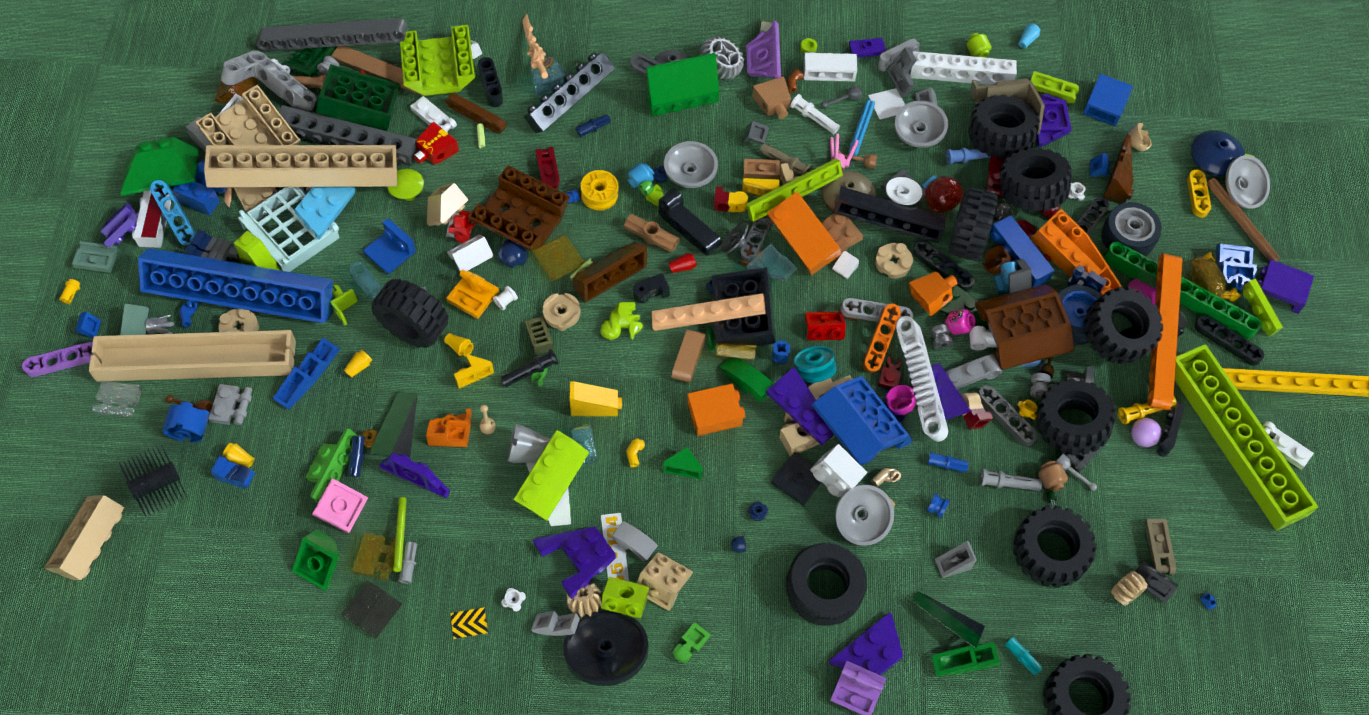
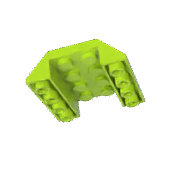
M452 26V37L418 40L417 31H407L405 40L400 42L404 86L427 96L460 92L475 78L469 26Z

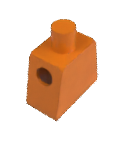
M933 272L909 282L910 294L930 316L952 300V287L957 285V280L953 275L944 279L938 272Z

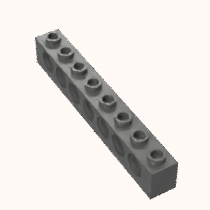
M284 105L279 110L281 116L301 140L306 139L325 145H396V162L400 165L409 166L412 165L414 155L418 152L417 139Z

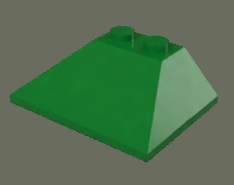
M175 137L161 138L151 142L144 141L137 144L125 165L121 195L149 191L151 184L156 180L166 182L169 187L195 182L199 150ZM157 185L158 189L164 188V186Z

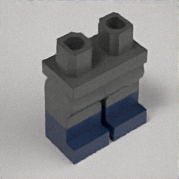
M201 230L197 231L191 241V245L188 246L184 253L186 255L231 262V260L240 261L237 250L231 241L209 236Z

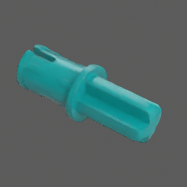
M1012 637L1004 645L1018 659L1017 662H1021L1033 675H1037L1042 670V666L1029 653L1030 650H1026L1015 637Z

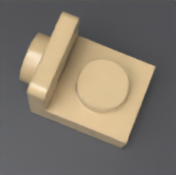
M788 163L780 165L779 177L782 185L798 178L794 177L793 170L789 169Z

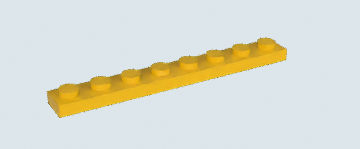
M1223 368L1237 390L1369 397V376Z

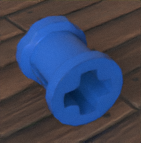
M780 340L773 345L772 360L777 364H784L788 360L790 345L786 341Z

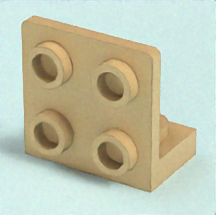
M657 553L640 573L637 584L648 586L647 599L670 611L678 592L693 572L667 556Z

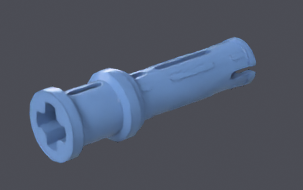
M965 147L960 150L947 149L945 154L948 165H952L955 162L967 163L969 160L991 158L986 153H981L978 149L968 150Z

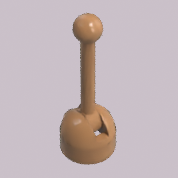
M869 154L865 158L852 156L851 159L863 161L866 167L875 169L878 155Z

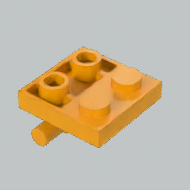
M463 269L459 274L462 279L447 296L446 300L453 306L479 319L493 301V297L499 293V288L485 281L482 277Z

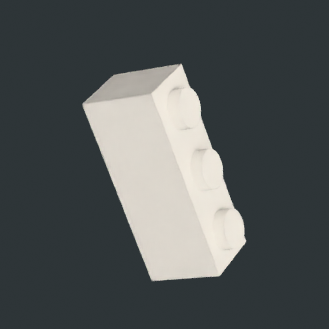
M805 53L803 63L804 80L855 82L857 54Z

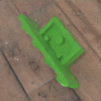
M348 428L344 430L337 445L323 443L305 477L310 482H317L310 495L317 503L320 501L331 479L339 481L350 460L348 453H351L352 436L357 435Z

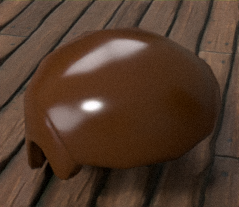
M1002 245L995 246L985 253L986 263H983V267L989 274H1000L1001 265L1010 262L1011 257Z

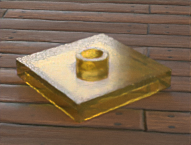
M566 235L533 251L534 256L551 281L564 276L584 264V261Z

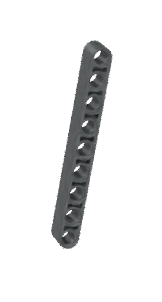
M391 18L264 27L260 29L256 45L263 51L402 42L405 40L408 24L404 19Z

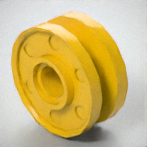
M595 170L586 174L581 181V199L583 203L593 210L611 208L618 199V181L615 176L604 170Z

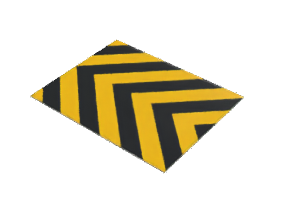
M485 607L450 613L453 639L488 633Z

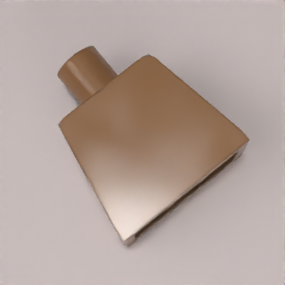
M784 76L753 86L752 97L766 115L777 114L779 119H783L788 115L787 110L790 108L791 97Z

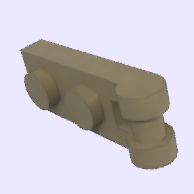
M1146 519L1144 524L1152 567L1160 573L1176 574V564L1167 519ZM1161 560H1166V565H1161Z

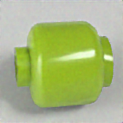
M974 33L969 36V40L966 43V47L973 57L985 58L990 54L989 51L992 48L985 34Z

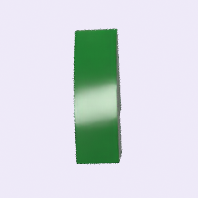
M732 356L719 367L746 394L749 392L759 403L768 397L766 391L774 384L756 368L735 356Z
M994 642L979 645L977 648L970 645L931 655L937 677L1001 666Z

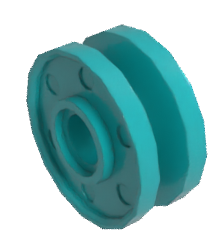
M812 346L803 349L794 358L797 372L803 381L807 383L825 381L831 378L837 371L834 352L826 346Z

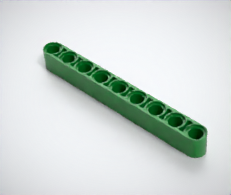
M1114 242L1109 246L1104 255V260L1108 265L1156 289L1158 263L1119 242ZM1181 276L1179 304L1200 316H1210L1247 340L1251 339L1261 328V322L1257 317Z

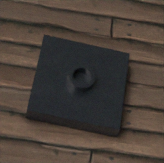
M794 452L773 478L771 484L804 506L822 482L818 481L810 471L814 465Z

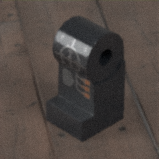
M663 273L636 283L633 287L634 299L638 303H645L650 298L662 295L663 298L669 297L670 287Z

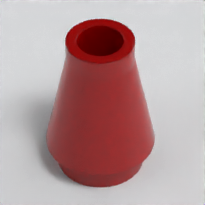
M685 253L668 263L672 273L689 271L697 267L693 253Z

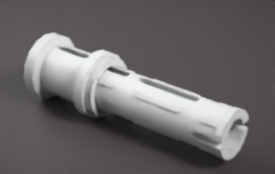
M798 94L793 99L790 107L800 111L802 116L810 117L833 135L840 128L839 124L815 109L812 102L809 103L804 100L802 95Z

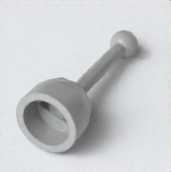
M1062 454L1057 459L1056 463L1062 464L1064 470L1068 469L1086 483L1091 491L1097 489L1095 483L1089 482L1070 467V459L1065 454Z

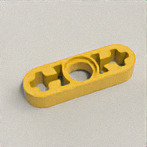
M1192 170L1187 177L1192 212L1195 216L1203 218L1211 210L1206 176L1201 170ZM1194 191H1201L1203 196H1197Z

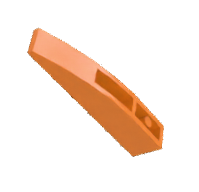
M1062 209L1030 238L1069 277H1072V272L1075 268L1083 266L1084 271L1090 273L1092 270L1108 280L1101 295L1110 289L1122 287L1088 234Z

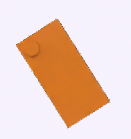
M795 192L767 212L771 222L811 276L842 254L840 247L798 192Z

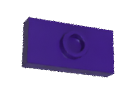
M883 38L849 41L851 54H857V58L879 56L886 51Z

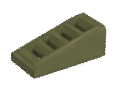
M544 317L526 320L525 325L535 355L547 352L549 349L553 350V343ZM540 322H541V325H537V326H534V327H531V326H530V325L537 324V323H540ZM543 328V330H541V331L532 332L533 330H537V329ZM544 334V336H540V337H537V338L534 337V336H537V335ZM546 339V341H544V342L536 343L537 341H541V340Z

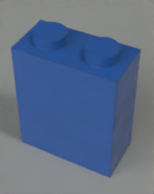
M1100 74L1083 114L1116 127L1133 86Z

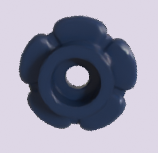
M659 166L653 170V177L657 182L664 183L668 180L664 166Z
M754 502L753 505L749 506L748 513L753 520L761 521L767 517L768 508L765 504Z

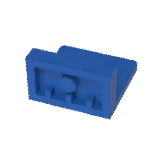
M387 218L382 222L384 234L365 248L364 253L383 271L390 274L412 256L416 250L413 240Z

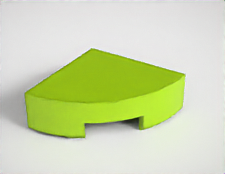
M656 184L653 192L646 196V200L658 206L659 199L664 196L661 187Z

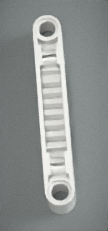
M903 316L897 321L896 329L904 356L907 359L906 364L909 367L908 371L912 379L911 383L914 386L913 390L916 393L915 397L917 399L924 433L932 440L940 442L947 437L948 427L920 326L911 317Z

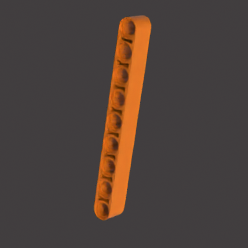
M1162 253L1159 257L1155 304L1158 307V314H1161L1162 317L1160 323L1163 324V331L1160 332L1162 333L1161 340L1151 351L1148 406L1170 410L1174 394L1182 257Z

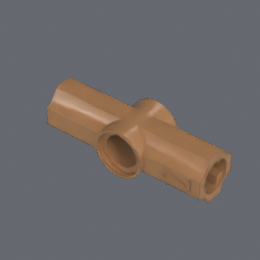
M633 214L628 216L624 224V229L643 238L646 244L657 245L671 253L674 252L679 243L678 237L661 229L656 222H647Z

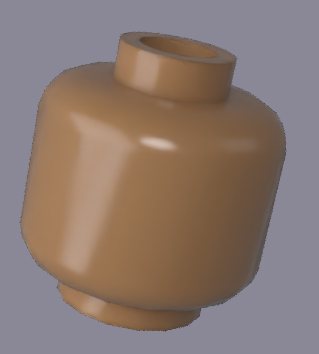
M1050 461L1040 466L1041 470L1038 472V476L1042 480V485L1045 489H1052L1053 492L1064 488L1063 484L1068 481V476L1062 464Z

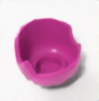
M897 385L886 394L888 408L895 415H906L913 411L916 405L914 391L907 385Z

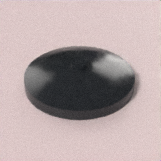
M605 610L591 613V617L589 615L582 617L579 620L575 634L566 635L563 651L567 667L578 679L591 685L612 686L629 680L642 669L648 657L649 645L645 629L635 618Z

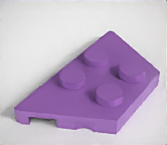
M776 21L771 23L772 27L765 33L762 31L754 40L746 45L747 73L751 77L781 78L779 24Z

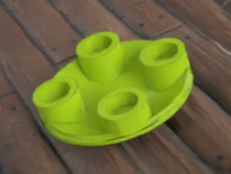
M412 169L398 170L397 186H389L388 191L398 199L413 201L423 189V177Z

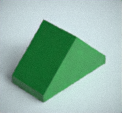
M686 447L664 461L663 473L702 480L703 467L689 448Z

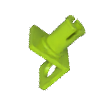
M333 285L336 291L332 288V297L334 299L330 303L338 318L344 325H347L342 311L357 303V297L352 289L344 293L338 285Z

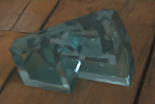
M769 244L746 266L749 270L767 267L770 277L783 282L797 270V267L772 244Z

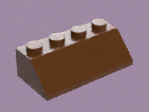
M637 242L624 245L616 253H611L602 261L593 263L590 268L576 273L572 277L573 288L585 303L646 268L647 247Z

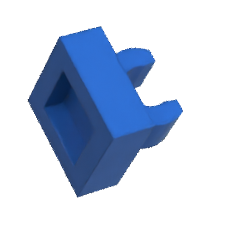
M1102 153L1090 160L1089 175L1095 178L1100 174L1104 177L1110 174L1108 167L1111 164L1108 162V155Z
M83 312L80 315L75 331L89 338H94V336H97L101 320L88 312Z

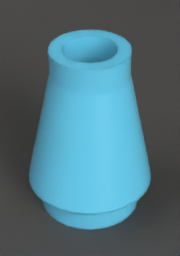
M1033 23L1025 26L1018 42L1019 47L1026 49L1040 36V28Z

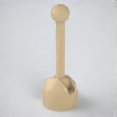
M482 405L480 411L483 413L484 418L480 422V430L484 434H491L495 431L496 425L494 420L487 416L488 407Z

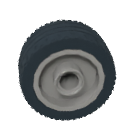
M1136 202L1122 203L1109 213L1102 228V241L1107 249L1112 243L1119 242L1146 257L1157 244L1161 235L1162 225L1157 214L1146 205Z

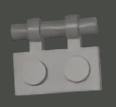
M219 384L209 415V421L230 425L231 419L235 418L234 424L242 425L243 419H246L247 406L252 400V388L245 387L244 392L239 394L240 388L238 386ZM239 402V408L234 410L236 403Z

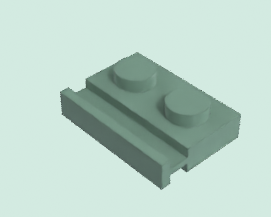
M80 241V248L77 249L72 265L77 269L111 273L119 249L113 245L109 248L105 244Z

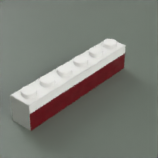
M163 188L156 190V192H160L163 195V198L169 196V194L164 195ZM151 190L144 191L143 197L140 198V210L137 213L138 218L136 220L137 226L132 231V237L139 247L161 248L167 219L152 195ZM172 200L165 202L166 210H170Z

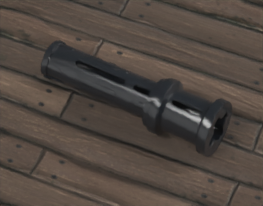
M549 349L547 353L539 357L535 356L533 361L501 376V380L507 388L533 373L544 372L545 368L553 364L558 365L559 361L554 351Z

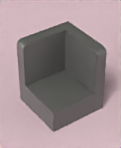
M752 121L746 126L742 142L746 143L750 140L763 145L769 127Z
M1087 366L1083 373L1068 371L1066 382L1068 379H1075V381L1083 379L1087 383H1094L1095 368Z

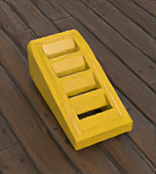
M743 178L742 191L763 196L779 188V180Z

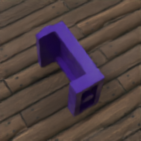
M1270 260L1260 270L1259 275L1262 277L1261 280L1257 281L1264 294L1292 304L1291 311L1299 314L1306 305L1314 275Z

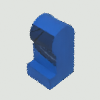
M219 456L211 470L216 480L244 489L248 488L255 475V472L251 469L239 466Z

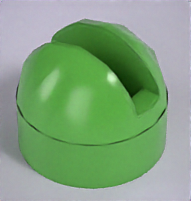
M645 180L638 185V188L645 196H648L653 192L654 185H652L650 180Z

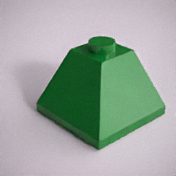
M318 529L303 537L292 572L320 589L328 590L340 556L335 540Z

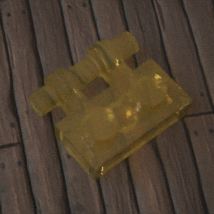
M365 532L352 569L353 573L374 577L375 571L379 570L381 571L379 579L386 581L388 575L393 570L395 539H392L390 546L384 545L386 541L384 536ZM381 553L387 554L384 563L379 562Z

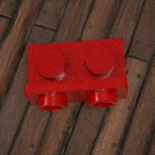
M841 311L805 312L808 341L845 339L846 323Z

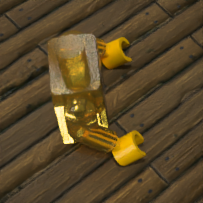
M1212 252L1194 258L1192 260L1193 269L1189 274L1196 285L1224 300L1235 302L1241 297L1236 288H1233L1231 291L1225 290L1226 278L1215 263L1216 259L1213 258Z

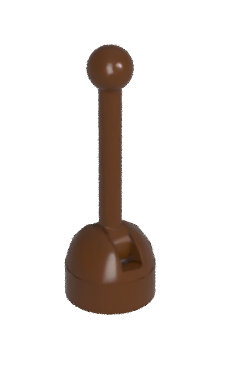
M171 395L166 397V402L168 403L175 402L180 404L183 402V400L175 399ZM200 400L196 404L191 403L193 407L207 410L210 414L212 409L211 401Z

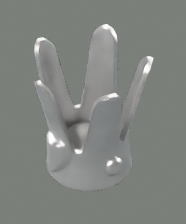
M171 315L160 318H148L146 320L147 332L151 334L155 332L173 334L167 329H163V327L174 325L173 322H167V318L171 317Z

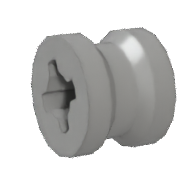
M325 56L323 63H319L317 69L322 75H327L330 64L339 66V63L333 57Z

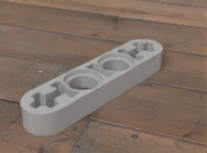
M847 298L841 304L840 311L846 317L878 322L881 310L889 304ZM848 304L850 305V308H853L851 311H849V308L846 307ZM899 306L901 314L903 313L904 316L913 318V313L909 308ZM863 307H869L872 310V314L864 313ZM890 309L888 311L890 313V317L886 321H889L890 318L893 315H895L893 313V309Z

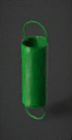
M705 329L708 349L710 352L712 349L715 351L716 347L712 330Z

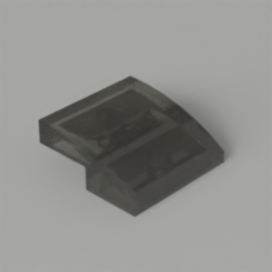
M367 580L341 615L376 639L402 603Z

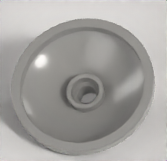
M913 101L904 105L898 111L894 125L895 131L902 141L914 147L926 148L936 145L945 137L948 129V120L944 111L937 105L928 101Z
M695 141L676 144L667 152L664 159V170L668 178L675 184L686 188H697L708 184L715 177L718 169V160L712 149L705 144Z
M1249 155L1234 159L1226 172L1227 191L1232 200L1242 208L1253 209L1261 206L1268 198L1270 192V178L1265 166L1260 160Z
M858 485L852 490H847L840 497L835 509V522L840 534L846 540L856 545L867 546L881 541L889 533L894 521V508L890 498L884 491L872 485ZM862 510V516L858 517V511Z

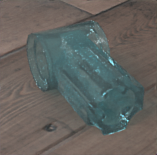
M355 261L350 265L353 282L359 285L368 298L376 297L382 287L368 271L366 264L362 261Z
M590 423L570 428L573 440L589 451L583 464L587 465L596 461L597 454Z

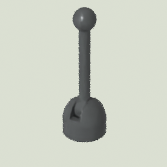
M855 85L848 90L847 95L829 102L824 101L821 103V107L827 108L828 105L846 98L858 100L862 98L861 89L858 85Z

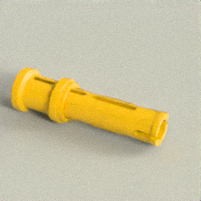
M1174 396L1171 407H1174L1177 403ZM1148 402L1144 404L1134 403L1131 407L1119 408L1118 418L1122 424H1128L1129 421L1140 420L1145 415L1164 409L1149 407Z

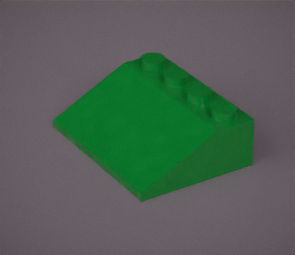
M711 53L646 67V101L651 116L678 112L718 102L719 83L716 54Z

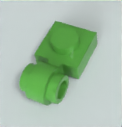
M694 622L681 638L685 644H678L672 652L675 655L674 658L680 663L686 664L693 656L691 649L698 653L711 635Z

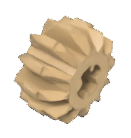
M1132 571L1118 581L1112 588L1111 593L1118 602L1125 606L1140 596L1148 584L1140 574Z
M588 584L585 588L579 589L577 595L572 599L567 594V606L572 613L579 614L581 617L588 614L591 617V612H598V607L601 606V591L597 589L595 584Z

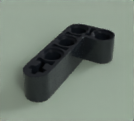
M672 188L659 199L658 211L662 219L703 254L710 255L722 244L721 238L712 229L683 206V197L678 190Z

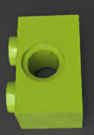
M609 577L603 592L601 609L641 619L647 602L649 587Z

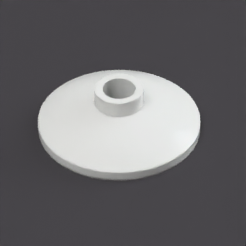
M897 177L887 183L886 193L891 200L898 204L912 205L921 199L922 189L912 179Z

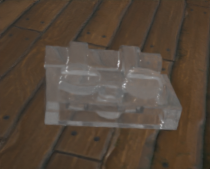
M101 381L96 399L98 402L103 403L100 405L94 404L92 411L99 412L100 415L117 414L118 417L133 416L134 409L129 408V405H138L142 387L135 384ZM112 403L120 404L118 407L111 406Z

